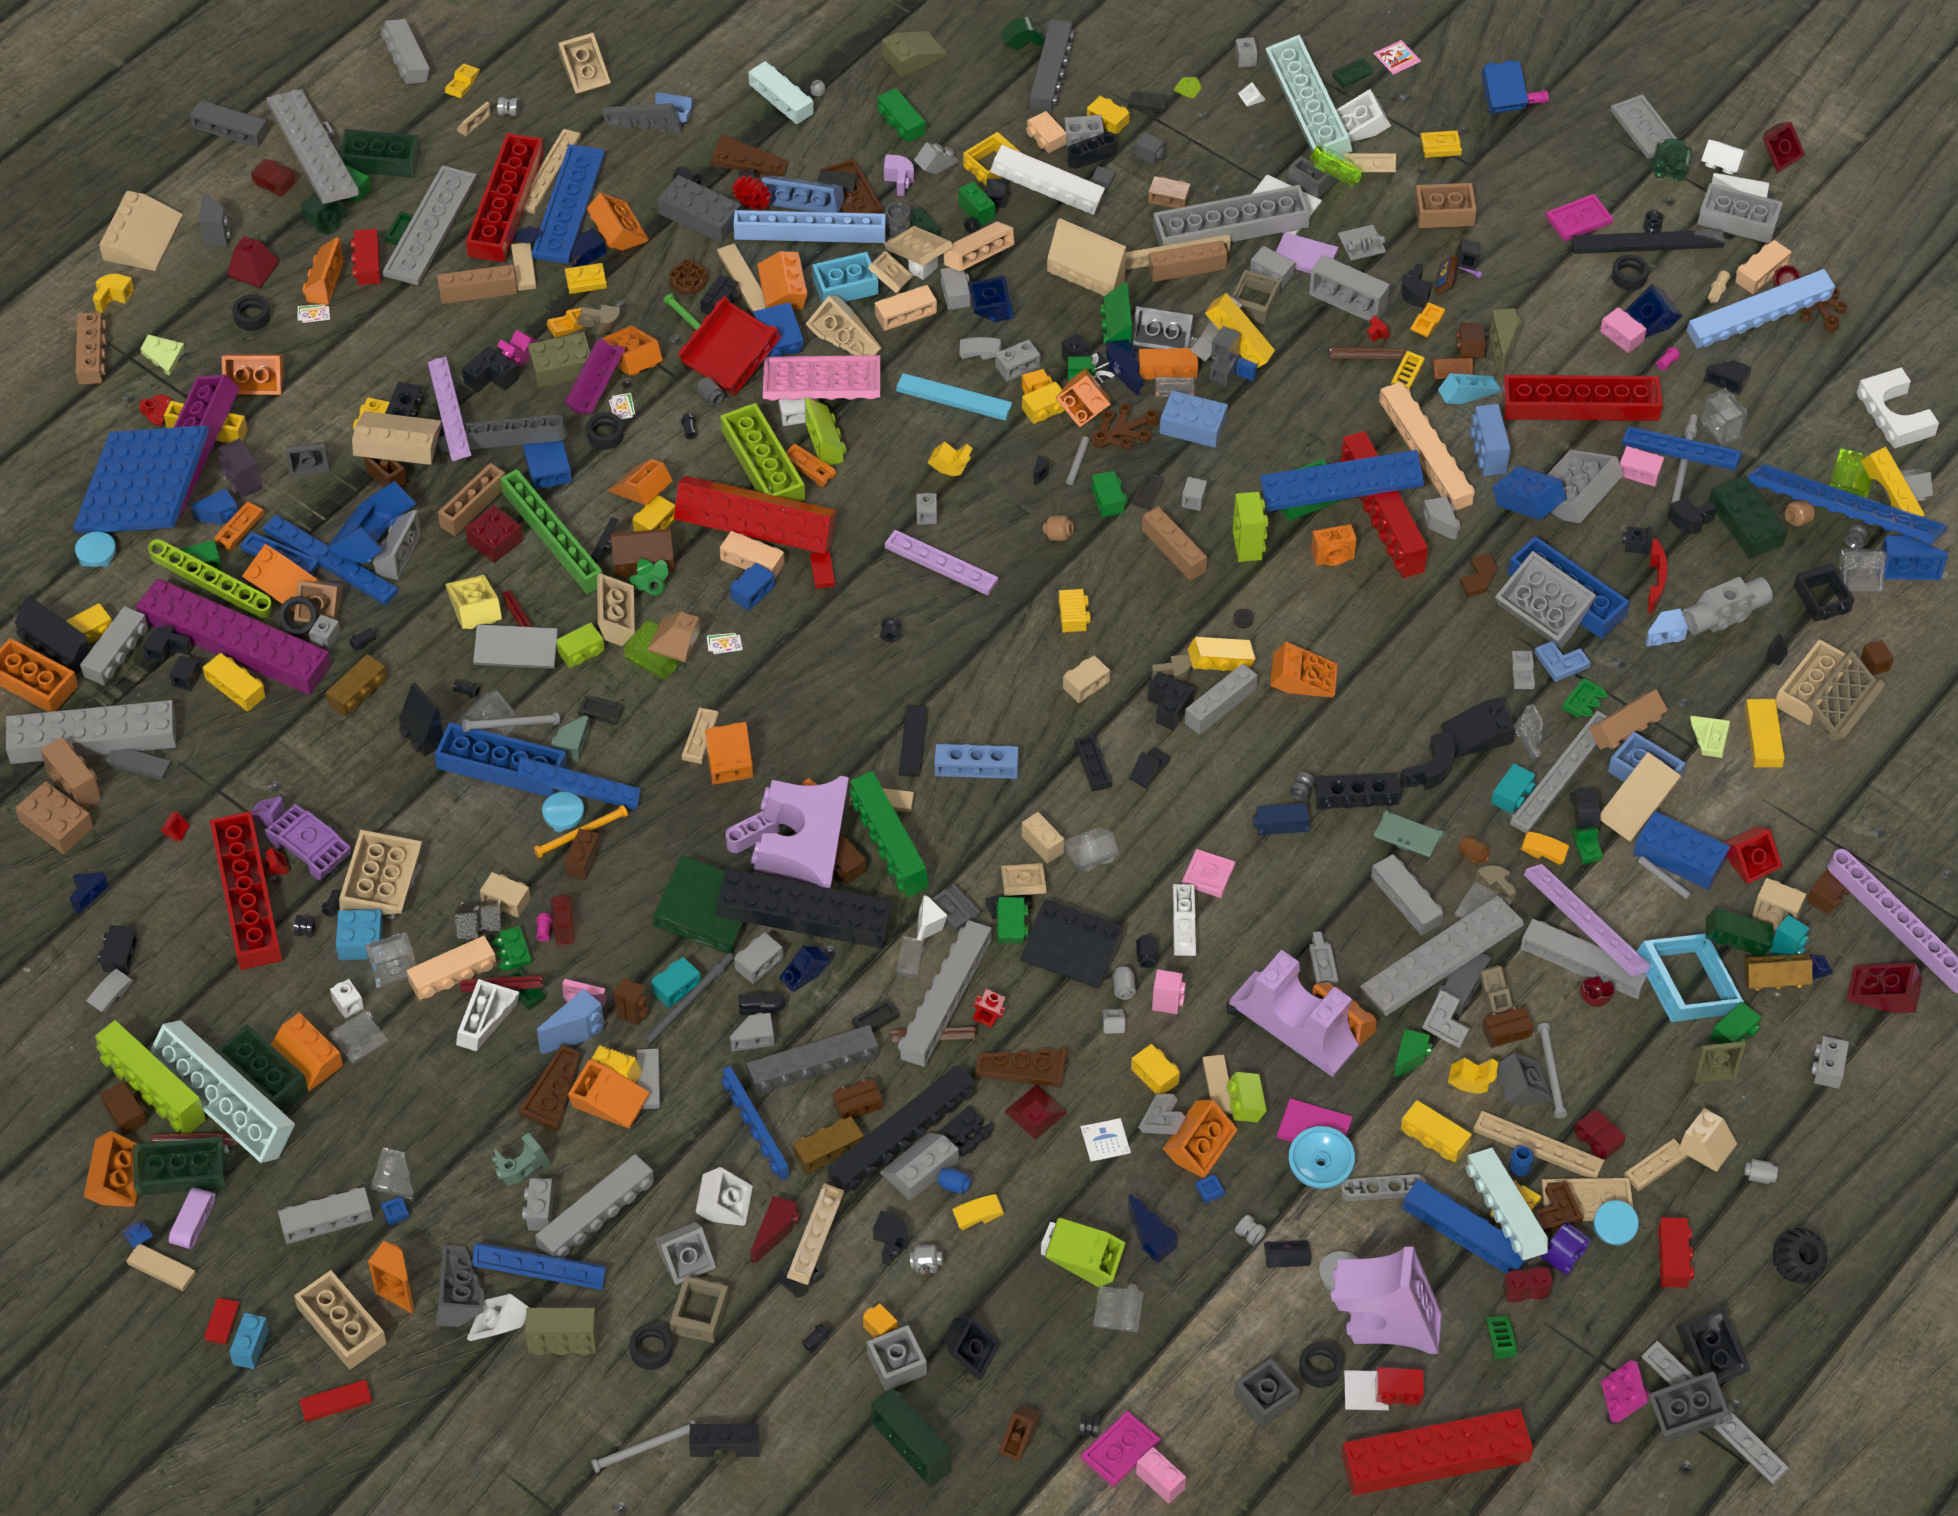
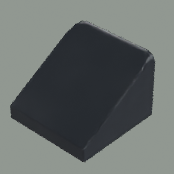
M1040 455L1037 457L1033 472L1034 485H1037L1049 475V462Z
M1778 634L1768 647L1766 660L1779 666L1787 656L1788 650L1782 636Z

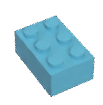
M867 252L812 265L813 282L822 303L828 296H839L844 302L878 294V278L868 269L871 261Z

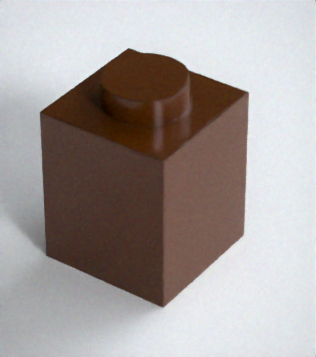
M1883 640L1866 644L1861 655L1862 661L1873 676L1889 671L1894 659Z

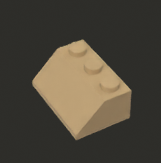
M599 573L597 575L598 625L604 640L623 646L635 634L634 586Z

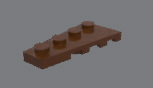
M721 134L711 159V166L743 171L753 169L754 174L784 177L788 167V160Z
M563 1044L560 1045L520 1107V1116L556 1132L558 1131L568 1099V1093L571 1090L581 1058L579 1051Z
M1059 1047V1050L1050 1051L1049 1048L1040 1049L1038 1052L1021 1050L1018 1053L1007 1054V1052L978 1054L975 1077L1061 1088L1067 1047Z

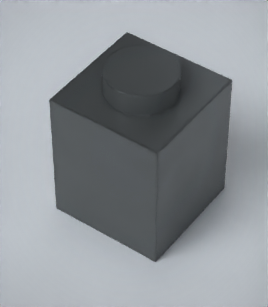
M1145 132L1136 143L1135 157L1152 165H1155L1165 155L1164 141Z

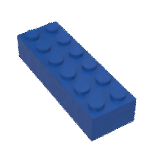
M1536 536L1510 559L1508 574L1512 576L1531 552L1534 551L1596 594V598L1580 625L1600 639H1603L1627 616L1629 600Z
M450 722L435 752L437 769L547 797L555 794L557 789L515 778L520 757L565 769L568 766L566 751L478 729H470L469 732H464L462 725Z

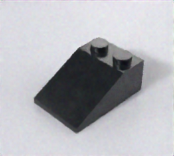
M414 682L411 684L399 717V732L404 739L408 738L411 741V745L416 752L420 751L425 757L437 750L443 737L439 708Z
M1501 697L1481 702L1441 724L1444 733L1450 731L1455 742V758L1513 744L1516 731Z
M1715 1308L1675 1326L1684 1348L1701 1376L1714 1371L1718 1383L1721 1384L1750 1371L1724 1308Z

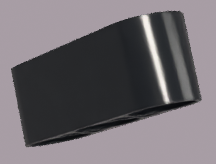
M1106 132L1070 145L1067 153L1068 166L1077 169L1114 156L1117 153V135L1112 132Z

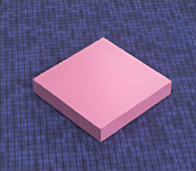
M1196 849L1182 884L1194 885L1195 890L1222 898L1235 868L1236 861Z

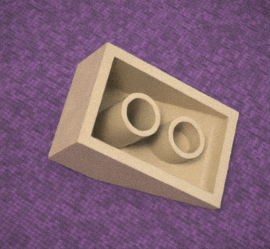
M594 33L558 43V51L575 94L611 84Z

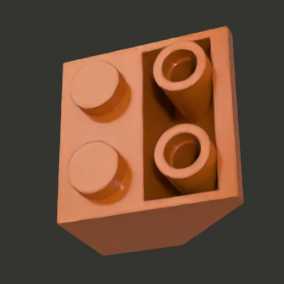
M1086 368L1072 378L1056 396V400L1079 427L1110 405V397Z

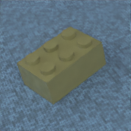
M584 332L528 344L529 359L537 387L576 380L590 354Z
M526 1308L525 1336L528 1353L543 1355L545 1353L589 1355L590 1353H596L598 1328L595 1308Z

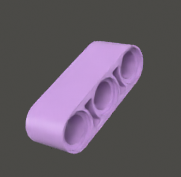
M764 811L727 829L726 847L732 853H739L755 845L756 841H760L762 833H778L781 829V824L764 819Z
M196 1187L190 1190L169 1235L170 1244L192 1249L195 1246L214 1206L215 1193Z

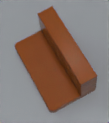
M1472 357L1431 358L1434 379L1447 378L1450 373L1473 375Z

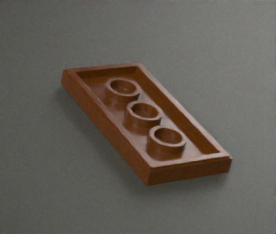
M854 158L820 169L857 174L854 193L843 191L844 201L840 209L842 213L883 214V207Z

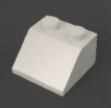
M1709 139L1701 161L1706 162L1705 166L1716 169V166L1723 168L1722 172L1733 175L1734 172H1740L1749 152Z
M721 1167L709 1171L702 1176L696 1213L711 1222L746 1225L753 1186Z
M511 1294L484 1300L483 1313L476 1316L467 1339L473 1341L521 1328L526 1322V1308L529 1307Z

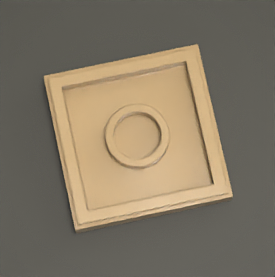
M886 251L868 267L871 272L895 293L913 277L906 268Z
M1043 863L1001 866L1004 896L1046 893Z

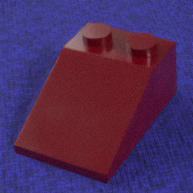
M1916 963L1854 965L1847 1001L1892 1013H1916L1923 978Z

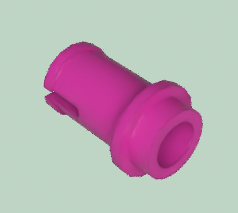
M1543 89L1541 92L1527 93L1528 104H1545V102L1549 101L1548 92Z
M1674 347L1668 348L1666 353L1656 362L1657 367L1665 371L1673 361L1679 359V351Z
M541 913L536 918V923L538 924L536 939L545 942L550 939V925L553 923V919L550 914Z

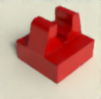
M1376 316L1369 320L1371 327L1367 330V333L1373 342L1380 338L1386 341L1391 336L1388 326Z
M171 812L160 831L175 842L181 841L189 824L178 812Z
M273 848L266 851L267 857L262 862L264 866L270 867L265 871L266 874L270 876L279 873L285 875L290 871L283 853Z

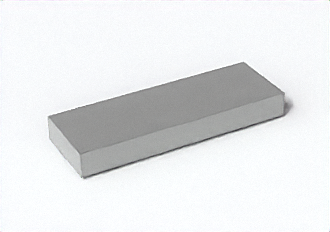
M639 1049L637 1050V1062L642 1070V1074L637 1080V1085L650 1092L641 1109L660 1108L659 1050Z

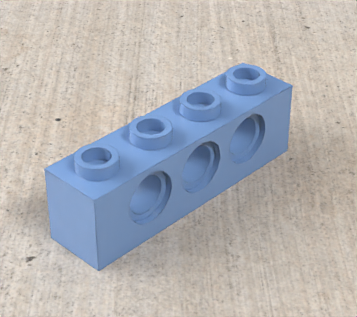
M936 744L935 776L1017 779L1018 747L1009 745Z

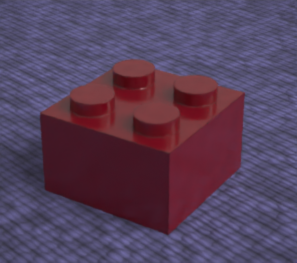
M495 505L465 527L467 543L494 564L523 541L521 525Z

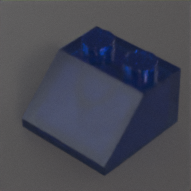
M1005 275L968 283L975 314L993 322L1014 318Z
M1652 284L1625 310L1630 317L1646 328L1645 338L1670 329L1682 317V314L1665 291Z

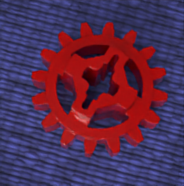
M745 175L741 178L738 177L732 186V193L736 194L734 198L739 199V203L745 205V208L751 207L753 211L756 208L758 211H761L762 208L765 210L772 200L770 198L772 193L768 192L769 187H764V182L758 181V178L754 180L750 175L748 178Z

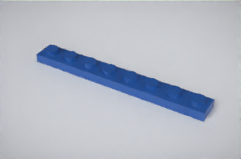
M275 515L263 526V531L289 548L319 559V566L385 606L398 594V588L354 561L332 554L327 549L326 544L278 515Z

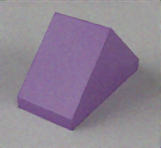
M277 796L258 802L251 811L253 821L267 828L270 827L273 822L285 814L282 798Z

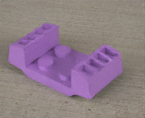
M296 804L279 817L277 821L273 822L270 827L265 829L269 841L280 850L285 846L308 864L310 874L319 881L351 854V847L336 832L309 811L303 810Z

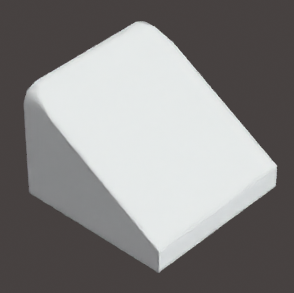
M1253 82L1238 93L1247 107L1266 100Z

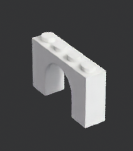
M1902 368L1860 380L1857 390L1858 398L1863 401L1868 413L1873 416L1876 425L1881 428L1886 440L1891 443L1893 448L1935 436L1939 425L1930 409L1912 415H1899L1890 411L1884 404L1889 399L1908 393L1911 381Z

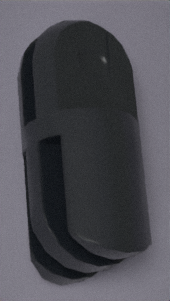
M778 992L745 993L738 996L740 1015L778 1013L785 1007V998Z

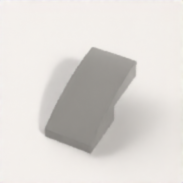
M988 337L961 339L959 355L962 359L978 355L981 356L982 360L994 358L995 354L1001 351L1002 341L997 338Z
M1512 651L1514 689H1534L1532 651Z
M115 969L93 991L87 1002L106 1014L116 998H122L134 980Z

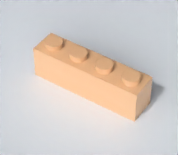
M995 222L952 243L953 248L944 252V265L962 271L1013 246V227Z
M481 936L406 971L408 981L420 1001L424 998L432 997L435 993L444 989H450L462 980L471 979L477 974L487 972L497 966L495 953L485 936Z

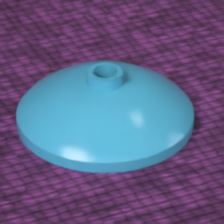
M1317 1126L1302 1131L1293 1140L1289 1149V1165L1293 1174L1299 1181L1313 1188L1327 1189L1341 1184L1349 1177L1354 1167L1355 1153L1351 1142L1343 1133L1331 1127ZM1323 1161L1325 1165L1320 1166L1317 1163Z

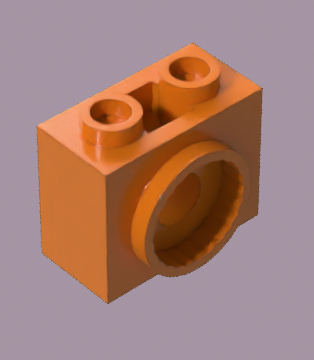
M1351 524L1313 531L1311 553L1316 566L1324 564L1337 566L1347 560L1354 559L1357 539Z

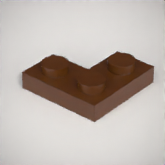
M1567 1181L1545 1187V1193L1551 1206L1533 1212L1544 1233L1560 1229L1566 1222L1574 1225L1583 1221L1582 1213Z

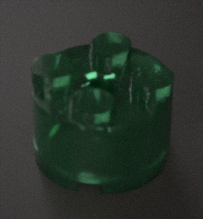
M1664 139L1663 143L1658 142L1652 161L1655 177H1670L1676 181H1682L1689 172L1692 148L1690 146L1688 148L1685 146V142L1678 139Z
M317 193L305 199L301 205L303 221L313 229L326 235L337 231L342 225L340 223L342 217L345 218L346 215L345 205L341 201L337 200L322 204Z

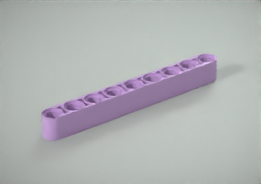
M1844 849L1836 850L1827 866L1830 873L1952 991L1958 994V957L1853 855Z

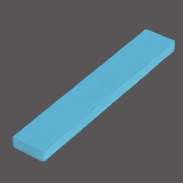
M905 373L902 374L896 386L897 392L1005 421L1012 409V402Z

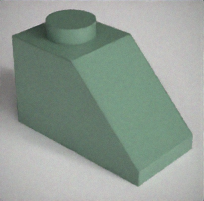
M583 716L559 728L557 736H554L552 739V748L566 751L567 759L579 761L590 729L588 716Z

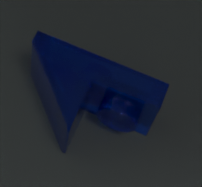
M103 872L73 875L75 886L78 888L70 897L73 910L80 913L109 886L106 875Z

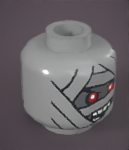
M933 1244L918 1245L914 1248V1251L910 1252L911 1269H915L917 1274L936 1273L939 1265H943V1253L938 1252V1248Z

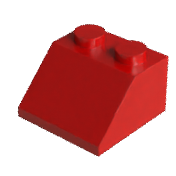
M1756 826L1723 842L1730 846L1728 854L1730 864L1747 884L1783 867L1771 830L1768 828Z

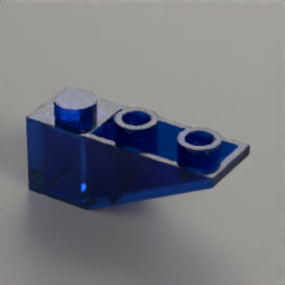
M1129 339L1106 342V357L1109 369L1136 396L1139 395L1143 382L1142 376H1138L1137 373L1139 372L1138 361H1134V346L1131 347Z
M1130 1194L1128 1196V1209L1142 1250L1156 1263H1159L1177 1248V1234L1172 1228H1167L1157 1214L1151 1213L1140 1199H1136Z

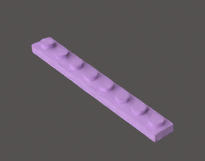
M447 357L434 359L428 362L450 456L452 461L471 456L470 447Z
M1543 864L1526 869L1524 876L1627 973L1634 977L1648 972L1650 964Z

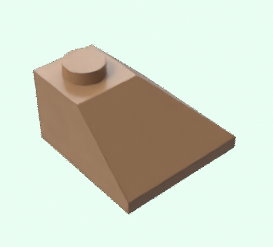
M299 580L297 596L308 598L314 602L319 610V616L323 615L336 620L342 604L344 584L328 581ZM296 604L294 620L309 622L311 613L308 607L303 604Z
M678 612L662 618L647 649L648 652L686 662L700 634L699 617Z

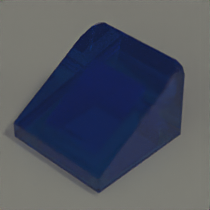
M1809 954L1812 959V980L1833 973L1825 956Z

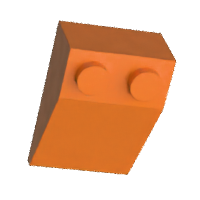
M632 325L601 338L610 346H621L625 349L617 366L628 375H637L641 370L655 367L657 363L663 361L658 341Z
M267 544L262 547L242 575L251 585L280 604H283L291 597L297 596L299 580L319 581ZM296 604L290 608L294 613Z

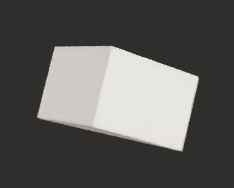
M928 896L923 897L919 909L917 940H923L942 931L947 918V914Z

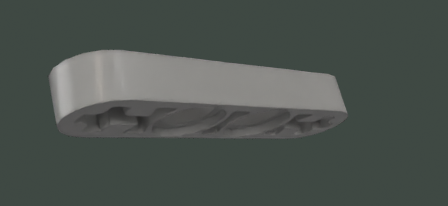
M1419 1174L1348 1179L1342 1183L1340 1194L1347 1201L1404 1198L1413 1187V1182H1416L1418 1179L1426 1182V1179ZM1397 1183L1400 1186V1190L1392 1191L1388 1185ZM1373 1184L1379 1190L1376 1193H1371L1366 1187ZM1348 1187H1352V1190H1354L1353 1194L1347 1190Z

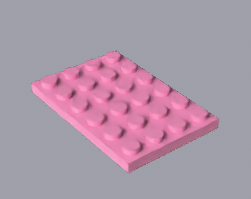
M880 355L766 357L764 359L763 399L773 401L777 399L796 400L798 398H810L815 400L817 398L834 400L836 398L874 399L880 397Z

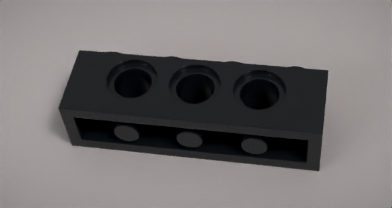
M398 382L385 414L418 417V408L424 402L421 386Z
M1398 773L1315 777L1314 793L1317 809L1399 805L1401 791Z

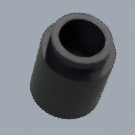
M678 167L673 174L674 180L680 175L701 185V176L686 167Z
M1143 935L1136 940L1137 962H1139L1140 967H1154L1158 960L1157 940L1151 935Z

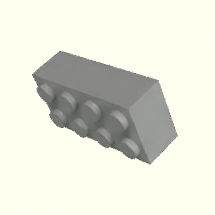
M1710 183L1700 209L1697 225L1712 229H1722L1724 232L1771 243L1780 218L1783 202Z
M1322 255L1311 270L1309 295L1369 321L1374 316L1381 319L1386 312L1390 284L1340 263L1333 258Z

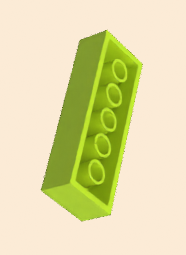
M754 403L721 415V431L756 491L800 502L805 500V485L758 405Z
M116 1020L95 1035L98 1044L96 1048L101 1054V1062L106 1067L111 1066L114 1069L115 1075L120 1080L125 1079L128 1082L129 1088L132 1087L135 1093L139 1092L142 1095L143 1101L148 1106H154L157 1114L162 1119H168L171 1127L176 1132L191 1133L206 1121L200 1098Z

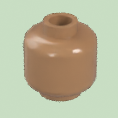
M1802 499L1789 503L1785 510L1786 520L1796 527L1812 522L1815 516L1814 506Z
M1052 515L1043 524V532L1047 534L1050 541H1067L1074 532L1073 521L1065 515Z

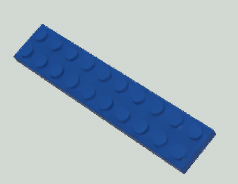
M1764 463L1751 472L1748 477V481L1754 483L1756 487H1766L1772 489L1774 493H1784L1790 495L1792 499H1802L1808 501L1810 505L1823 506L1828 511L1844 513L1848 518H1858L1864 520L1866 524H1876L1882 526L1884 530L1897 531L1903 536L1918 538L1926 544L1934 543L1947 531L1948 525Z

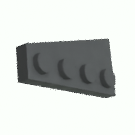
M673 103L603 107L602 110L607 126L623 128L637 126L641 130L654 128L659 129V132L667 133V130L675 131V134L683 133V127Z

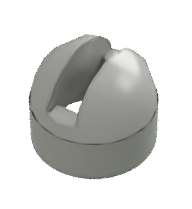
M821 80L812 82L810 87L811 94L822 96L825 93L824 83Z

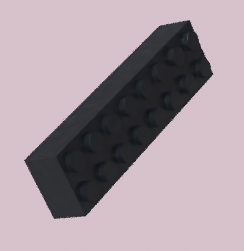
M725 868L716 917L882 949L892 900Z

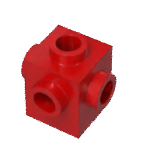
M985 989L982 996L978 995L973 1004L976 1010L972 1019L992 1028L996 1018L1000 1019L1003 1015L1005 1007L1002 1004L1005 997Z

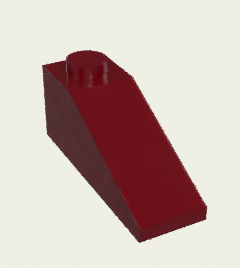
M776 1196L772 1197L750 1251L752 1263H757L792 1232L794 1225H798L801 1217V1212L798 1211V1203Z

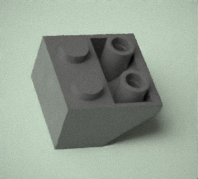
M1300 156L1289 166L1288 182L1294 186L1300 185L1302 191L1318 199L1340 180L1339 175L1311 158Z

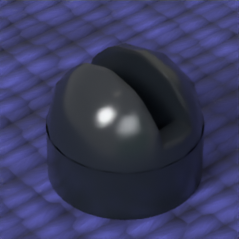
M970 216L965 218L963 226L967 232L973 233L977 231L979 223L976 218ZM970 220H971L972 225H973V227H971V228L969 227V223H968V221H970Z

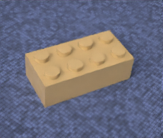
M1819 639L1778 691L1776 707L1810 726L1817 716L1807 703L1846 653ZM1849 659L1848 668L1852 670L1853 662ZM1839 672L1838 683H1843V673ZM1828 686V696H1833V686ZM1818 699L1816 702L1820 710L1823 709L1822 699Z
M332 1270L294 1295L297 1309L349 1370L387 1344L384 1331Z

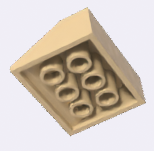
M126 191L99 244L103 260L156 271L183 218V214L145 194Z
M1061 218L1057 220L1047 259L1048 272L1097 292L1102 296L1125 283L1126 246Z
M364 411L355 426L352 437L353 456L431 465L442 420Z
M360 830L339 898L340 910H381L382 915L402 913L422 841Z

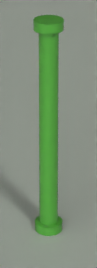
M668 294L665 297L664 303L670 305L695 330H698L701 324L675 300V296Z

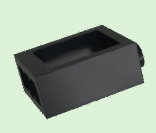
M1833 563L1796 575L1794 587L1815 622L1828 620L1831 617L1851 612L1854 597ZM1829 583L1839 601L1819 607L1809 588Z

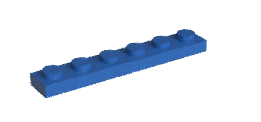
M1628 426L1622 440V446L1735 471L1742 457V451L1630 426Z
M520 757L518 761L516 779L618 806L624 805V807L634 810L638 806L640 788Z
M731 1066L724 1068L723 1078L721 1079L722 1085L726 1091L729 1090L732 1094L731 1100L733 1105L740 1108L741 1118L745 1124H749L752 1138L754 1141H759L760 1151L764 1158L768 1157L771 1171L774 1175L778 1174L781 1181L789 1178V1168L734 1071Z
M479 1242L474 1246L472 1266L599 1290L604 1288L607 1267Z

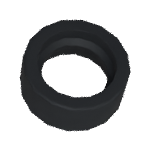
M1622 255L1615 260L1611 277L1613 282L1624 290H1638L1647 282L1649 266L1643 258L1637 255ZM1623 268H1634L1641 273V275L1637 277H1627L1623 275L1619 270Z
M249 294L242 296L233 304L232 312L235 324L243 330H259L266 326L270 320L268 303L259 295ZM249 308L262 310L259 315L251 318L240 315Z
M602 412L595 414L587 422V438L593 447L608 450L615 448L622 442L624 428L622 420L617 415ZM601 426H612L617 429L615 433L609 436H599L594 433L595 429Z
M300 596L291 597L286 600L279 611V620L283 628L289 633L297 635L308 634L320 617L316 604L310 599ZM295 604H303L310 610V621L304 627H294L288 621V611Z
M647 1324L640 1326L633 1332L630 1337L629 1349L632 1360L637 1366L643 1369L654 1370L668 1363L672 1356L673 1345L670 1333L664 1327L657 1324ZM657 1337L661 1339L664 1343V1350L653 1357L640 1354L638 1344L645 1338Z
M1316 1342L1308 1345L1303 1350L1299 1361V1372L1302 1379L1307 1384L1316 1388L1332 1386L1338 1381L1342 1372V1356L1333 1345L1326 1342ZM1316 1355L1326 1356L1333 1361L1334 1369L1326 1375L1315 1374L1308 1369V1360Z

